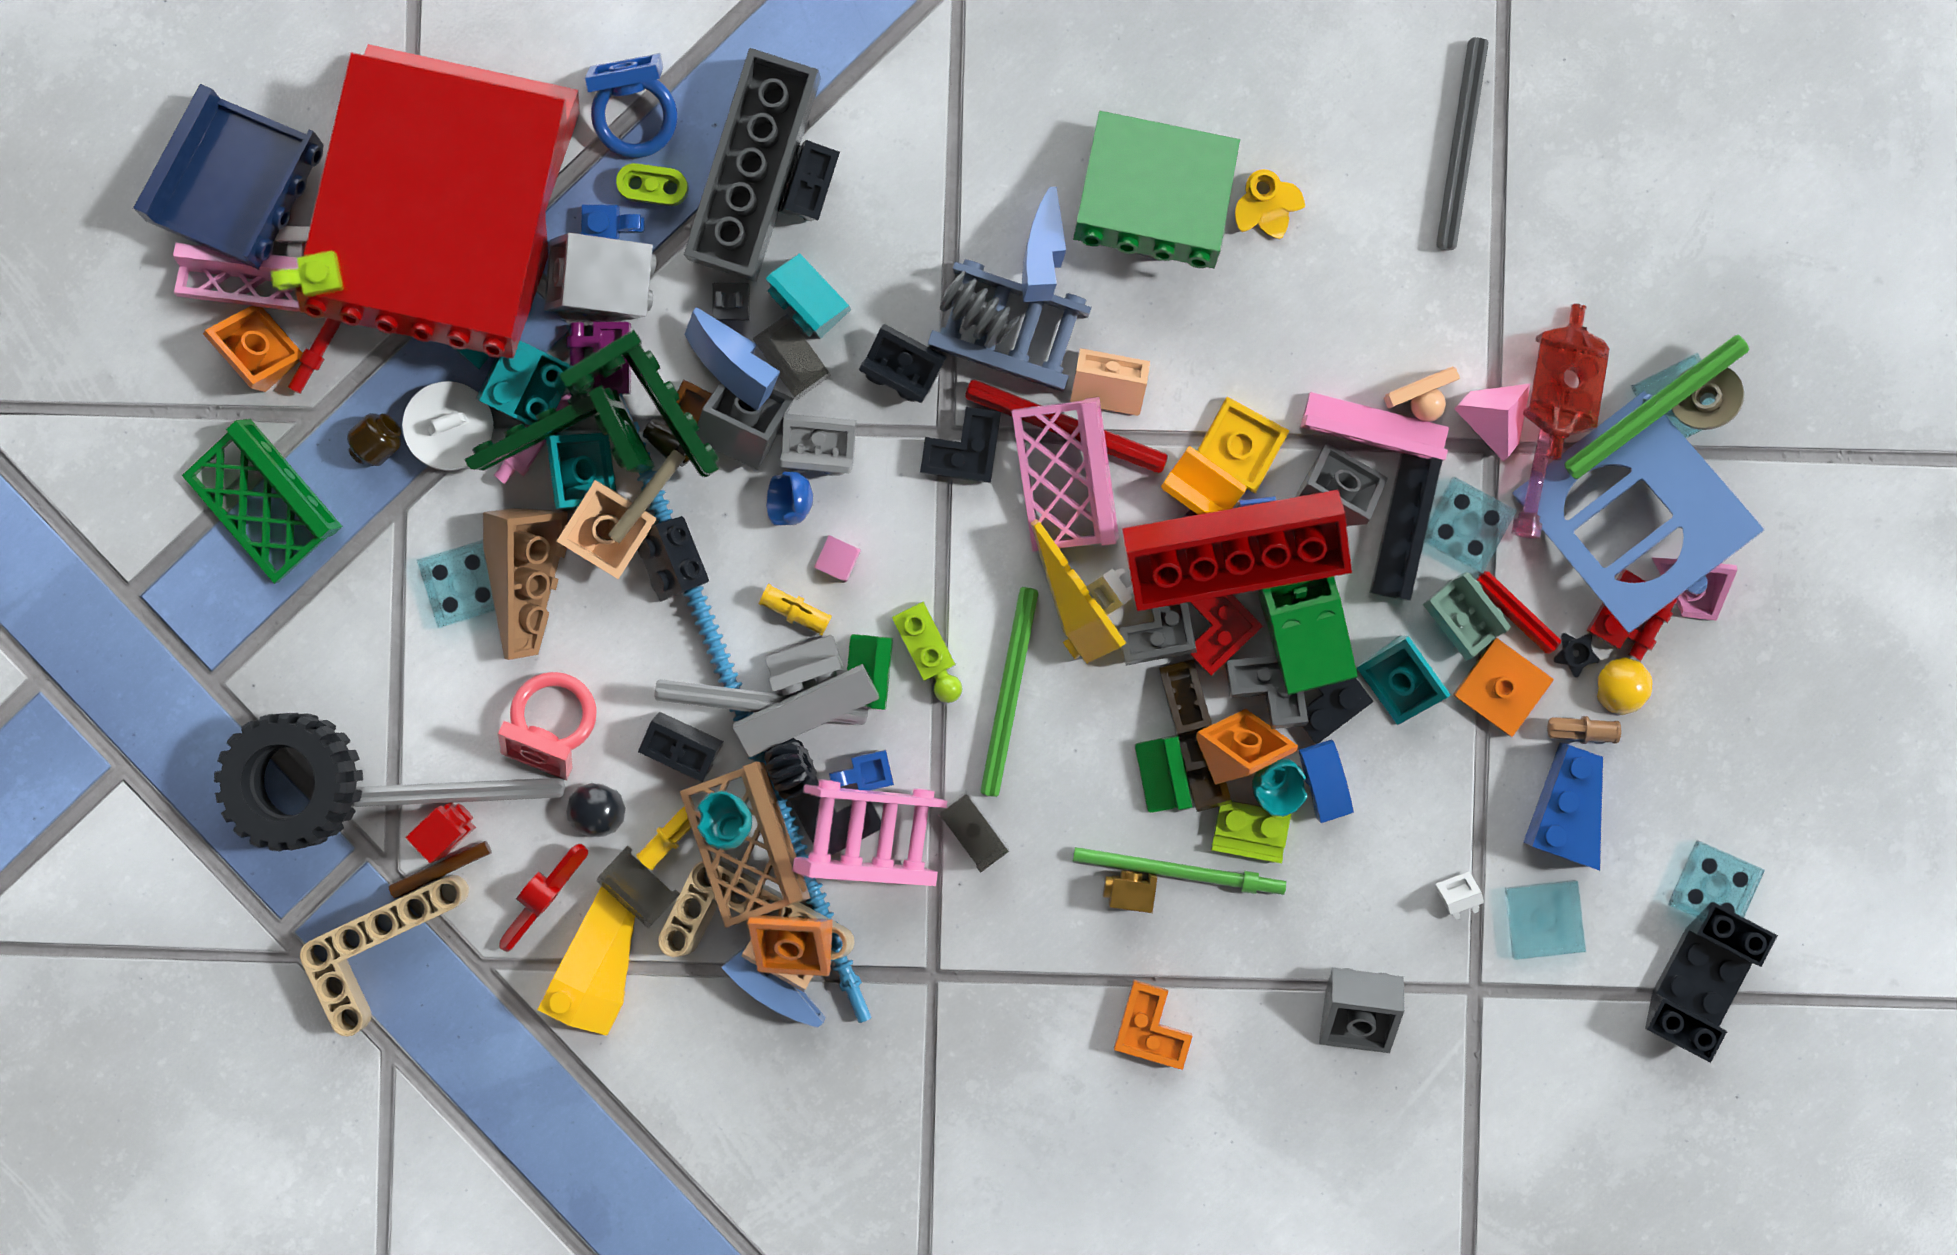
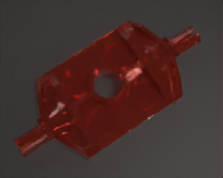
M1581 304L1571 305L1569 324L1566 327L1555 328L1536 336L1535 342L1540 344L1529 407L1523 410V416L1545 433H1548L1550 438L1546 458H1552V460L1557 461L1562 459L1564 439L1570 435L1588 432L1597 428L1610 348L1603 339L1588 332L1587 327L1583 326L1587 306H1581ZM1566 370L1573 371L1578 376L1579 383L1577 388H1571L1565 383L1564 373Z

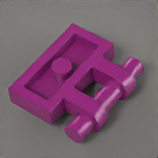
M571 322L570 336L566 337V348L570 349V365L574 366L584 360V349L593 348L594 354L631 331V323L593 322V336H584V323ZM626 359L622 369L608 378L604 379L601 374L593 378V389L603 386L604 389L608 387L612 391L617 390L622 395H631V367Z

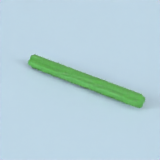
M1740 335L1731 337L1564 463L1567 472L1574 479L1582 477L1748 353L1749 346Z
M1021 587L1019 590L980 790L981 794L986 796L998 797L1000 793L1038 598V590L1033 588Z

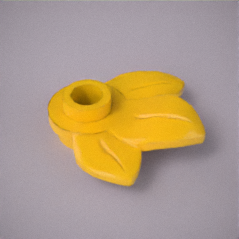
M1260 169L1253 172L1246 181V194L1236 203L1235 220L1241 232H1246L1258 224L1260 229L1267 235L1281 239L1289 225V212L1305 208L1304 197L1296 185L1281 182L1274 172ZM1259 182L1268 184L1269 192L1267 194H1260L1257 191L1256 186Z

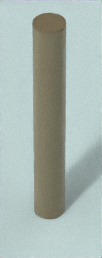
M676 450L671 452L608 534L609 537L617 543H621L684 461L685 457Z

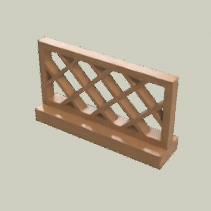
M756 761L741 769L680 791L725 928L748 921L751 917L761 916L811 898L803 875L793 872L796 854L771 780L765 768V763ZM742 777L746 788L742 800L746 805L748 800H750L752 809L749 808V810L756 817L758 825L753 836L746 837L745 840L750 843L742 860H739L724 853L725 850H718L707 844L705 838L702 837L697 829V826L700 824L698 817L701 818L700 812L696 811L691 796L703 791L709 794L714 793L715 791L711 790V788L721 785L719 791H726L730 781ZM760 833L762 835L764 843L758 841ZM755 845L767 850L770 858L764 872L747 864ZM710 851L716 854L714 860L712 859ZM722 857L739 865L731 883L718 877L716 869ZM772 867H773V870H774V873H775L776 878L773 877V876H771V875H769V873H770ZM744 868L761 876L753 895L736 887ZM766 879L779 885L783 897L782 900L770 904L758 898ZM722 886L728 888L725 895ZM734 891L749 898L750 902L744 914L732 918L728 902ZM756 902L763 905V907L752 910Z

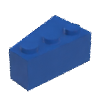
M1559 743L1523 843L1600 871L1603 785L1602 756L1569 744Z

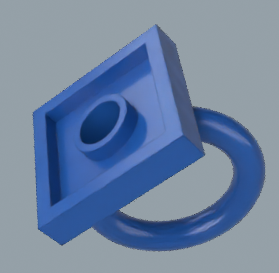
M660 53L590 66L585 76L588 92L597 91L591 106L593 128L600 141L616 154L630 158H642L653 155L668 144L675 132L677 125L675 101L666 86L657 80L660 79L663 70ZM646 89L661 104L663 111L661 128L652 139L644 143L632 144L618 139L607 125L605 117L607 103L612 95L625 96Z

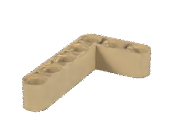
M703 861L696 864L692 869L659 935V947L667 956L679 957L694 952L718 907L712 887L706 883L704 878L706 869ZM722 861L719 862L716 869L719 879L731 883L737 870ZM742 872L736 887L742 883L747 887L748 893L753 895L759 881ZM764 884L758 897L766 902H769V900L777 902L783 899L781 892ZM722 886L725 895L728 888ZM733 891L728 907L740 914H744L750 899L747 898L742 903L736 898ZM692 899H696L701 905V913L697 918L693 917L689 912L688 906ZM756 902L752 910L763 907V905ZM794 903L781 908L778 915L829 919L801 903ZM833 921L832 933H836L841 937L843 945L838 953L831 950V960L849 955L855 944L852 932L843 925ZM676 931H680L685 937V945L681 950L677 949L673 944L672 938Z
M458 875L445 876L304 944L300 952L301 963L332 1028L337 1034L346 1037L355 1035L365 1028L371 1020L370 1007L347 959L450 911L465 902L468 897L469 888L467 882ZM445 883L451 884L456 889L457 897L455 901H448L443 897L442 887ZM412 899H418L423 903L425 908L423 916H416L411 912L410 902ZM380 914H385L391 919L392 929L390 932L384 931L379 927L378 917ZM348 929L358 933L360 938L358 947L351 946L347 942L346 932ZM316 945H321L326 949L328 955L325 962L319 961L315 957L314 947ZM331 977H336L342 982L343 990L341 994L334 993L330 989L329 980ZM346 1009L352 1010L357 1014V1026H352L346 1022L344 1018Z

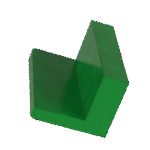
M852 634L850 636L847 671L862 664L864 665L879 694V699L866 705L872 709L885 710L887 707L893 638Z
M1173 735L1136 743L1135 751L1148 812L1154 813L1173 808L1178 810L1191 808L1192 802L1178 736Z

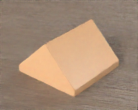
M595 480L557 539V542L619 579L657 518L644 511L621 543H617L608 534L633 502Z

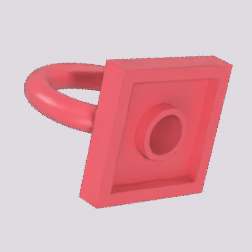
M560 672L543 673L527 680L513 697L510 707L511 723L503 721L498 732L501 754L567 781L573 768L572 750L580 746L589 737L596 722V703L590 690L577 678ZM550 686L562 687L571 691L579 699L582 707V719L578 728L568 737L558 739L556 735L543 728L527 726L524 716L526 703L535 692L542 688Z

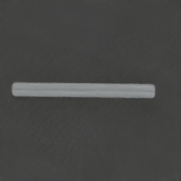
M658 680L655 686V699L657 701L748 712H759L793 696L668 680ZM864 705L831 721L863 725L867 720L868 707Z
M561 778L356 787L357 790H362V795L359 802H353V806L560 798L564 796L565 784Z

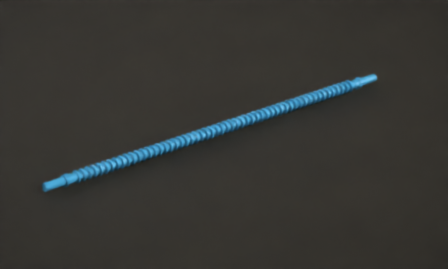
M619 394L620 397H621V399H622V401H623V403H624V405H625V407H626V409H627V411H628V413H629V415H630V412H629V410H628V407H627V405H626V402H625V400H624L623 395H622V394ZM633 422L637 431H639L638 422ZM650 469L644 473H639L640 476L637 478V481H642L644 485L641 487V491L657 471ZM660 490L648 508L649 510H654V517L657 518L656 520L659 523L672 519L671 514L673 510L667 508L669 500H664L663 495L666 493L665 490ZM698 586L683 593V596L688 597L690 600L687 606L693 607L691 616L697 617V621L694 624L701 627L698 634L705 637L702 644L709 647L706 654L712 655L713 659L710 660V663L716 665L714 673H719L720 675L718 683H723L726 688L740 689L742 682L736 681V677L739 674L732 671V667L735 664L728 661L731 654L724 651L727 644L721 643L720 639L723 638V635L717 633L719 625H714L713 619H715V615H710L709 613L712 606L706 605L705 600L708 597L703 596L701 593L704 587ZM729 709L730 712H734L736 715L733 718L735 722L754 714V712ZM767 750L750 758L748 757V759L754 760V762H763L766 766L765 753H767ZM774 789L796 857L808 858L809 854L806 855L805 853L807 845H802L801 843L804 836L798 835L797 831L800 827L795 826L793 823L796 817L791 816L789 813L792 807H787L786 801L788 800L780 797L779 792ZM803 875L811 897L806 900V903H811L812 910L832 919L834 912L828 911L830 903L824 901L827 894L820 891L823 884L817 883V878ZM832 933L831 950L838 953L843 944L839 935ZM847 956L831 960L835 962L833 970L838 971L841 982L839 986L841 991H846L858 1023L871 1019L872 1017L859 987L862 982L860 977L855 975L851 967L853 960H848Z

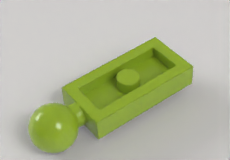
M924 601L893 616L892 619L923 680L935 678L934 693L936 697L944 703H952L958 700L962 694V684L957 677L949 675L947 672L948 669L956 666Z

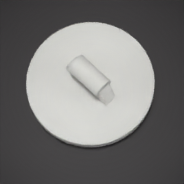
M447 381L426 386L414 395L405 409L402 427L408 448L418 460L439 470L462 469L467 467L464 459L474 454L472 451L474 447L492 440L494 429L492 413L487 404L476 399L477 391L467 385Z

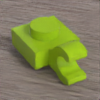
M334 251L298 257L299 269H283L271 272L273 286L278 287L279 291L302 286L303 294L305 296H312L343 290L337 254Z

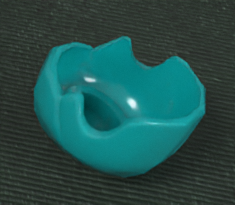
M1282 758L1256 772L1252 780L1254 797L1271 816H1287L1296 812L1307 799L1304 787L1306 776L1294 761Z
M725 791L710 793L697 807L701 815V821L697 829L709 846L721 850L738 847L751 831L752 814L746 803L733 794Z

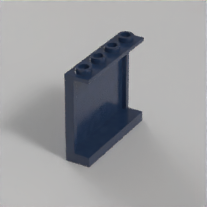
M200 84L133 209L148 223L259 270L263 261L270 257L274 247L273 242L279 230L287 225L290 218V210L296 198H299L304 193L307 184L306 179L312 168L321 161L324 144L315 132L310 129L307 134L221 99L212 88Z

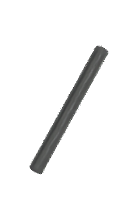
M1479 37L1471 38L1467 45L1436 242L1437 248L1443 250H1454L1457 247L1489 44L1487 39Z

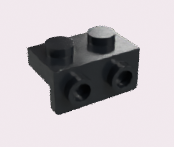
M883 324L866 359L861 363L859 371L866 374V378L869 381L878 385L885 384L896 390L903 399L922 403L930 393L947 357Z
M683 516L651 527L637 551L644 561L650 576L651 586L660 602L709 582L708 575Z

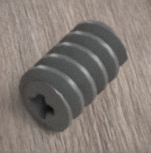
M964 270L945 292L939 309L945 312L954 307L951 319L956 321L965 316L962 328L968 330L976 326L973 337L977 340L987 335L984 346L989 349L999 344L1007 336L1021 316H1017L1009 321L1007 318L1011 308L1007 306L998 312L996 308L999 298L996 297L986 302L985 298L988 289L984 288L975 293L974 288L977 280L973 279L964 284L962 282L966 273Z

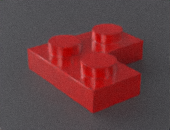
M1233 594L1192 601L1190 603L1211 626L1195 640L1197 652L1190 655L1212 676L1263 626Z

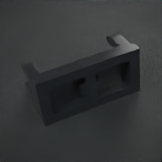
M805 140L801 144L782 202L781 213L798 215L806 221L819 220L840 151L809 140Z
M659 712L651 720L638 753L703 782L713 767L712 763L724 741Z

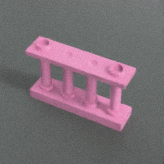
M819 780L818 786L804 785L803 792L819 796L820 803L813 852H809L808 858L794 857L793 872L810 878L936 886L938 872L924 868L925 862L922 861L929 807L947 808L946 800L934 797L935 791L914 788L912 795L840 788V782ZM835 798L852 800L845 854L841 855L840 860H830L831 855L827 854ZM867 801L884 802L877 856L872 858V863L862 862L863 857L859 856ZM898 804L915 805L908 859H904L903 865H895L894 860L891 859Z

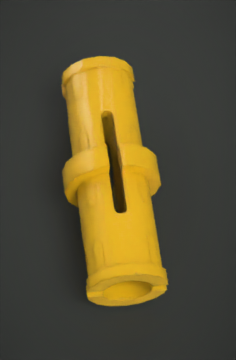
M769 583L758 603L787 617V622L792 624L795 621L819 633L821 636L832 615H828L805 603V598L799 595L795 598Z

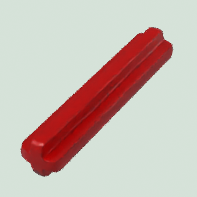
M1484 571L1476 578L1492 603L1545 653L1551 654L1559 647L1561 639L1490 572Z

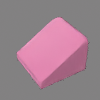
M829 535L814 568L847 582L861 549Z

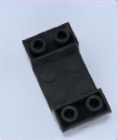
M1712 901L1686 927L1654 987L1645 1029L1711 1063L1727 1033L1725 1029L1719 1027L1750 967L1752 964L1762 967L1778 935Z

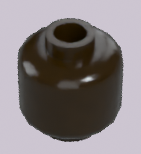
M367 414L347 434V441L350 446L348 449L349 454L360 464L382 465L401 447L400 427L386 414Z

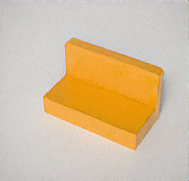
M1189 446L1172 468L1161 488L1199 515L1232 509L1245 493L1247 486Z

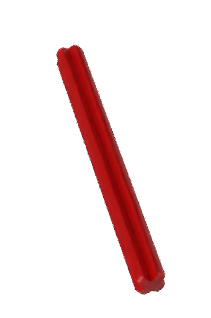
M975 379L970 381L965 393L967 400L1013 417L1012 410L1042 406ZM1056 413L1043 415L1051 420ZM1060 413L1054 421L1056 425L1070 435L1079 425L1078 419ZM1036 416L1022 417V421L1042 429L1047 426ZM1051 427L1048 429V431L1060 435ZM1104 430L1107 454L1156 473H1161L1164 470L1168 459L1166 453ZM1079 431L1074 438L1081 443Z

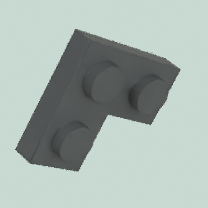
M1188 602L1153 608L1154 622L1119 628L1120 634L1126 642L1122 646L1126 666L1197 652Z
M1276 656L1228 660L1226 662L1230 699L1266 695L1271 729L1299 727L1308 724L1304 691L1291 695L1287 694Z

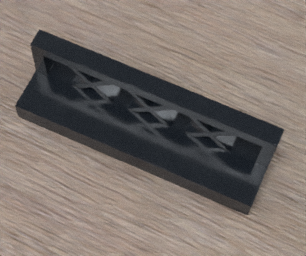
M1403 453L1400 454L1369 593L1411 601L1442 459L1433 457L1426 459Z

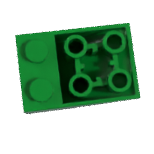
M1334 576L1259 590V601L1288 695L1358 677L1341 597Z

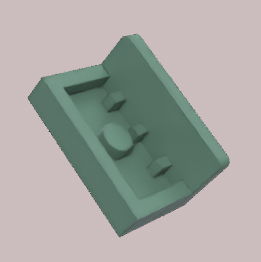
M1465 572L1450 580L1423 603V606L1466 661L1475 657L1491 641L1511 628L1502 611L1492 603L1483 591L1481 584L1469 572Z

